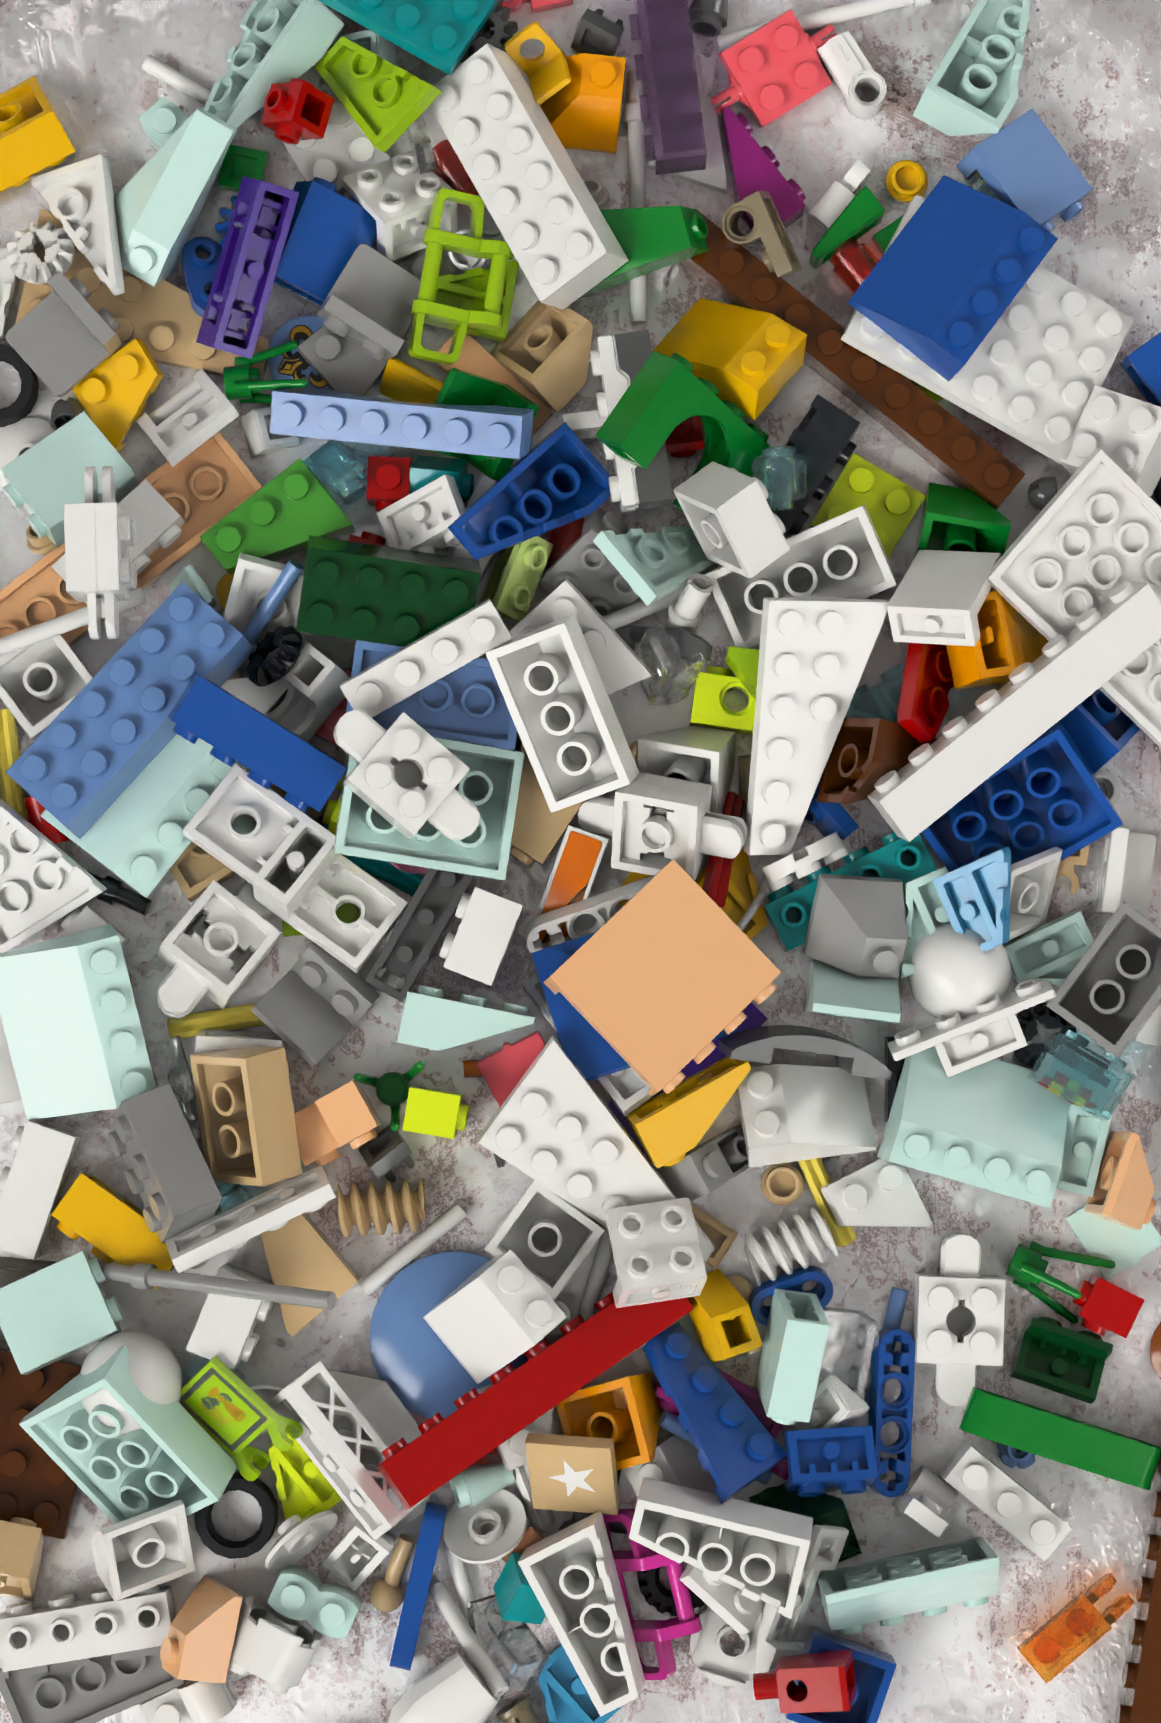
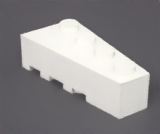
M643 1477L629 1539L679 1564L684 1561L702 1570L703 1576L715 1582H718L720 1579L742 1590L741 1595L755 1602H758L760 1599L776 1607L778 1613L791 1619L811 1542L813 1518L730 1498L721 1504L716 1494Z
M600 1510L526 1547L518 1564L601 1717L639 1698L645 1678L602 1511Z

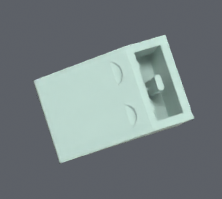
M419 985L417 993L407 991L397 1043L443 1051L535 1024L536 1018L527 1016L529 1007L503 1002L502 1010L486 1008V998L461 994L460 1000L457 1002L444 999L446 990Z

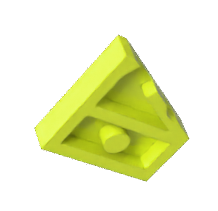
M286 1433L287 1437H288L289 1439L293 1440V1439L289 1436V1434ZM293 1440L294 1445L286 1452L278 1450L273 1443H270L268 1448L271 1466L275 1471L278 1498L282 1503L285 1520L296 1514L303 1519L312 1514L327 1511L342 1500L296 1440Z

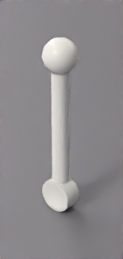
M766 879L760 883V892L737 924L742 931L766 896L772 893Z

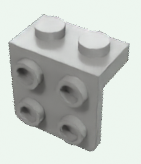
M361 244L353 252L316 314L325 319L323 324L334 333L343 337L348 334L361 343L359 347L368 355L378 360H381L383 357L389 360L397 355L405 342L402 338L412 323L413 315L411 311L413 300H418L421 280L370 246Z
M59 270L47 281L53 292L7 331L6 340L52 393L62 397L123 344L115 333L120 326L103 307L96 312L86 301L92 294L76 276L68 280Z
M598 507L592 514L585 517L581 536L542 575L541 586L551 593L568 578L601 616H605L633 604L639 596L633 592L628 582L593 542L601 531L613 530L615 535L626 534L629 531L616 514L605 512L602 508Z

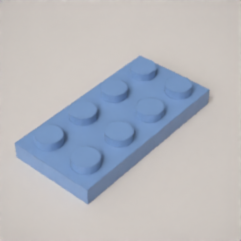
M356 640L351 677L403 647ZM485 658L472 660L372 717L384 729L388 730L404 712L435 738L516 750L518 731L490 663ZM347 702L346 713L353 711L349 702Z

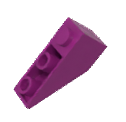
M727 106L723 109L721 122L735 202L737 203L757 191H769L782 223L787 228L803 216L806 206L803 202L806 199L805 194L792 178L787 181L777 169L780 163L772 150L766 145L761 148L752 137L754 129L747 118L740 112L735 115L731 108ZM745 211L740 217L752 231L754 227L753 217Z

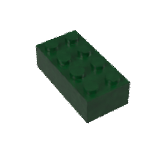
M309 535L296 631L405 647L475 607L480 579L479 560Z

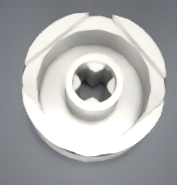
M248 1596L240 1608L228 1668L244 1676L251 1673L263 1679V1684L270 1690L279 1694H286L289 1687L299 1685L323 1636L315 1629L313 1633L308 1631L304 1627L307 1620H293L277 1613L268 1604V1599L263 1598L261 1604L257 1605L253 1604L254 1596Z

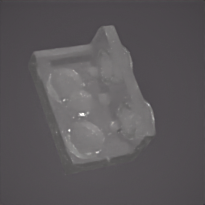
M822 1307L830 1324L817 1387L829 1375H835L863 1399L864 1392L868 1391L871 1384L869 1365L872 1351L877 1348L879 1341L877 1322L863 1311Z

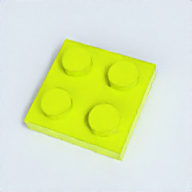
M853 453L809 527L813 528L866 505L888 559L926 495Z

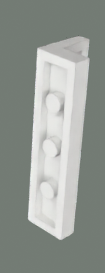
M321 1361L290 1383L268 1402V1405L278 1415L294 1419L301 1424L303 1433L296 1441L374 1541L427 1499L425 1497L407 1510L404 1506L398 1510L387 1497L388 1482L380 1470L379 1472L366 1470L360 1462V1449L373 1451L380 1464L386 1460L381 1452L388 1447ZM313 1377L317 1379L326 1391L325 1403L313 1401L302 1388ZM334 1415L344 1416L352 1424V1438L341 1436L334 1429Z

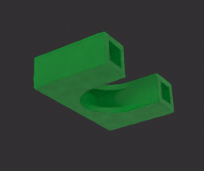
M653 351L595 435L620 459L646 470L671 432L684 420L693 416H699L705 430V448L701 461L691 476L713 461L728 468H735L738 472L749 477H756L761 480L779 454L766 442L769 436L762 429L752 423L746 424L742 420L745 415L744 412L731 402L719 399L717 395L720 390L705 378L700 376L697 378L691 373L695 367L677 353H673L671 357ZM676 498L672 504L684 514Z

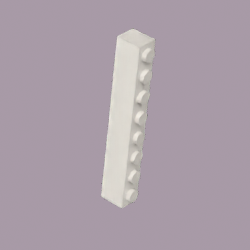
M1126 581L1117 586L1108 595L1111 600L1099 609L1092 608L1082 614L1075 622L1077 627L1065 637L1059 635L1045 644L1042 648L1044 654L1033 663L1026 662L1014 669L1008 676L1010 681L998 691L992 689L983 694L975 702L977 707L965 718L959 716L951 720L941 730L943 735L931 745L926 743L915 749L908 756L910 762L898 772L895 770L890 771L878 779L874 784L876 790L867 797L894 833L908 842L913 840L1161 639V600L1148 583L1136 581L1131 583Z

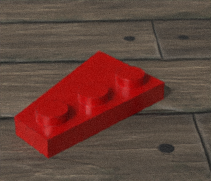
M909 643L906 664L902 674L903 683L900 703L897 707V723L921 743L935 740L950 706L947 697L948 693L955 686L946 645Z

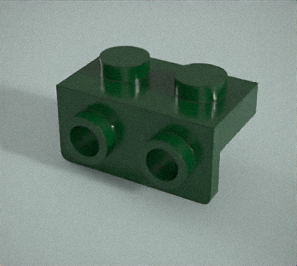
M1049 1317L1032 1318L1022 1329L1010 1377L1092 1404L1096 1400L1105 1360L1112 1354L1113 1344L1103 1341L1100 1335L1090 1331L1075 1332L1064 1328L1059 1321Z

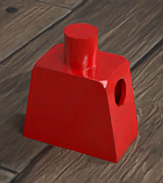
M852 1649L781 1657L776 1667V1672L753 1674L755 1700L779 1699L780 1712L784 1714L850 1711L857 1694ZM794 1680H801L807 1687L798 1686Z

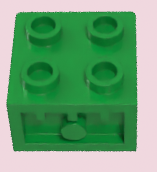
M456 368L450 370L434 403L446 405H495L534 409L533 420L540 408L510 385ZM434 451L459 459H468L471 465L496 481L510 469L514 461L511 458Z

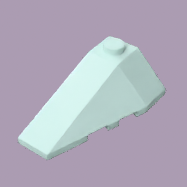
M254 0L240 24V27L245 31L238 48L230 47L226 56V60L230 63L228 72L225 77L219 79L214 84L203 110L234 128L239 127L264 106L265 97L270 91L271 84L290 82L292 78H299L320 61L325 53L336 43L337 35L345 24L318 0Z
M978 0L927 84L912 116L948 136L998 133L1018 99V80L1020 69L1023 65L1024 54L1022 52L1025 34L1028 29L1032 0Z
M202 108L197 109L114 196L121 264L124 270L153 287L174 273L182 255L183 247L190 237L235 135L236 128Z

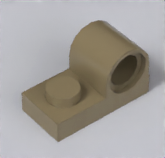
M757 191L726 209L722 216L721 227L728 240L737 244H752L762 241L765 247L761 249L763 261L771 273L776 272L777 277H787L802 270V266L769 191ZM745 211L750 213L754 220V227L748 235L741 233L738 228V219Z

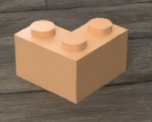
M352 1080L294 1113L300 1158L304 1166L315 1162L317 1167L320 1165L323 1167L341 1157L337 1151L339 1147L349 1142L352 1149H355L378 1136L374 1128L381 1125L382 1121L361 1083Z

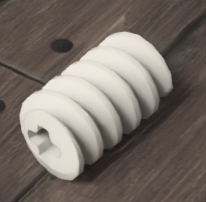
M815 1208L809 1209V1223H806L799 1214L793 1215V1229H790L784 1221H777V1235H774L766 1226L761 1227V1241H758L750 1232L745 1233L744 1249L758 1286H761V1272H765L772 1281L777 1280V1266H781L788 1275L793 1274V1260H797L804 1269L809 1268V1254H813L820 1263L825 1262V1248H829L836 1257L839 1256L825 1218Z

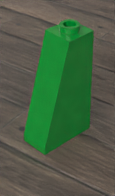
M684 206L600 210L629 261L578 299L707 252L708 248L705 238L708 236V229L704 218L697 210Z

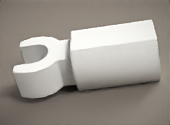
M857 160L839 183L835 180L812 208L808 215L809 219L826 232L855 197L854 194L868 179V174L871 170L861 161Z

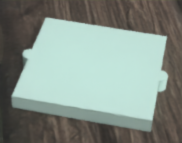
M1086 1204L1064 1218L1088 1255L1115 1262L1116 1266L1113 1269L1097 1267L1106 1281L1130 1265L1138 1266L1140 1264L1139 1259L1161 1245V1236L1151 1221L1147 1225L1143 1223L1141 1230L1130 1229L1084 1212Z

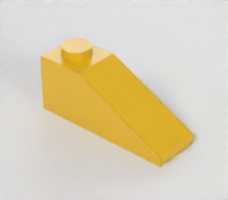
M726 1056L685 1079L669 1094L662 1092L626 1116L646 1157L657 1169L662 1166L668 1167L679 1163L685 1158L686 1152L697 1146L752 1069L748 1061L730 1059Z

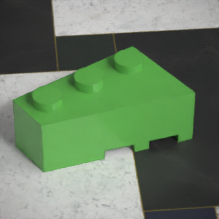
M299 458L203 533L200 539L230 575L235 572L239 553L277 561L289 554L303 549L307 550L309 535L334 539L342 535L346 536L355 533L356 531L350 520Z

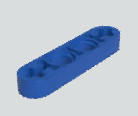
M893 1327L881 1329L876 1333L872 1341L869 1391L870 1409L868 1414V1426H872L878 1471V1478L869 1487L875 1493L890 1498L904 1493L910 1480L915 1342L912 1336L905 1330ZM894 1340L901 1343V1350L895 1351L892 1355V1353L886 1352V1344L893 1343ZM884 1365L901 1367V1373L891 1370L884 1371ZM895 1378L900 1383L901 1392L895 1401L888 1403L882 1395V1388L886 1381ZM893 1421L899 1428V1436L895 1443L886 1446L881 1440L880 1432L886 1423ZM880 1452L897 1454V1459L880 1457ZM889 1468L890 1471L895 1472L896 1477L895 1480H889L888 1484L880 1481V1475L887 1473Z
M428 1501L426 1503L389 1664L391 1667L411 1670L448 1506Z

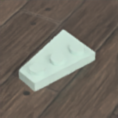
M691 526L662 527L659 532L644 533L642 528L630 529L626 534L615 535L613 530L601 531L593 540L595 545L628 582L633 592L647 606L686 585L691 574L699 573L703 575L719 566L718 563L706 558Z

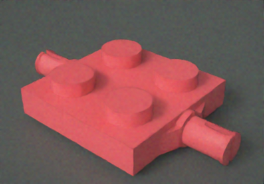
M792 9L718 53L717 55L728 73L730 87L710 98L712 105H716L727 98V100L714 107L715 111L721 114L724 108L730 107L739 101L749 110L758 128H762L831 85L832 82L821 64L818 49L829 39L837 35V33H833L822 40L823 37L835 30L833 26L828 24L825 28L809 36L803 31Z

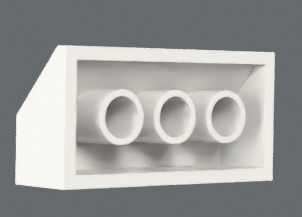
M866 505L785 539L790 550L751 579L726 567L719 568L705 575L713 582L714 590L712 592L736 647L749 649L760 644L763 598L865 599L897 585Z
M575 614L529 631L485 653L551 813L629 785L639 774V770Z

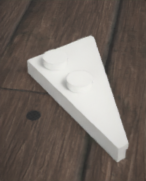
M100 154L30 178L32 186L43 196L50 206V211L61 221L63 229L78 250L89 260L99 279L107 285L115 296L125 293L110 161Z

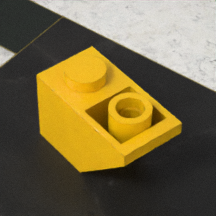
M720 1269L708 1272L707 1280L700 1296L687 1298L694 1307L689 1314L702 1351L714 1363L763 1346L749 1304Z

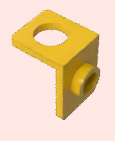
M538 22L530 23L505 42V51L529 77L533 98L538 105L570 83L571 76L565 53ZM532 38L540 40L544 44V50L538 57L526 58L520 53V47L524 41Z

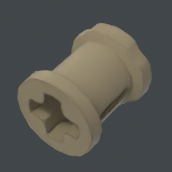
M528 1693L514 1699L496 1714L499 1721H505L506 1723H542L530 1705L532 1698Z

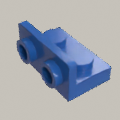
M872 1426L786 1431L784 1434L789 1478L785 1481L786 1491H798L799 1497L823 1495L824 1489L840 1488L841 1494H858L867 1491L866 1486H870L878 1478Z

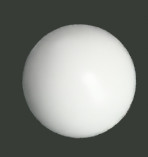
M951 922L936 927L935 932L930 936L926 934L920 940L911 959V964H915L914 974L908 976V981L914 998L927 1013L935 1018L940 1015L953 1016L955 1012H959L962 1018L977 1013L976 1005L988 1003L996 995H999L1000 999H1002L1007 994L1011 981L1010 960L1003 944L984 952L979 944L986 941L976 932L966 928L965 934L955 932Z
M125 1331L113 1334L100 1341L84 1360L80 1371L82 1375L89 1374L99 1368L118 1348L125 1345L129 1349L128 1365L130 1374L139 1391L146 1398L157 1404H170L175 1400L180 1402L181 1389L183 1387V1374L180 1363L172 1349L154 1335L140 1331ZM105 1388L82 1399L83 1406L89 1415L93 1408L99 1404L115 1408L124 1419V1426L119 1433L120 1435L143 1429ZM97 1415L99 1421L104 1425L112 1428L116 1427V1423L109 1416Z

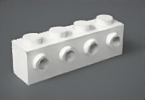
M157 1585L115 1602L107 1588L91 1592V1598L75 1601L74 1595L70 1594L48 1599L49 1605L32 1608V1603L29 1601L6 1606V1612L0 1615V1658L2 1671L7 1672L161 1646L163 1640L168 1638L170 1624L176 1617L171 1585L161 1587Z

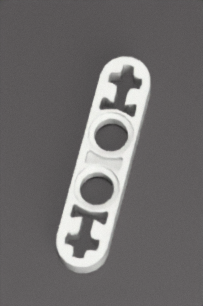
M654 876L532 918L526 924L524 930L527 948L533 953L597 932L615 915L613 910L618 902L626 899L630 900ZM581 914H591L596 917L595 925L588 931H578L573 927L574 920ZM565 922L569 936H563L559 923ZM546 930L550 941L542 944L538 932Z

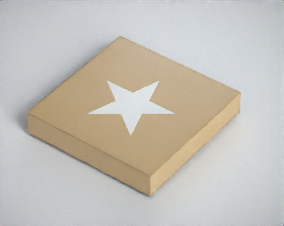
M528 1433L525 1447L533 1509L596 1513L601 1510L602 1514H618L620 1498L613 1439Z

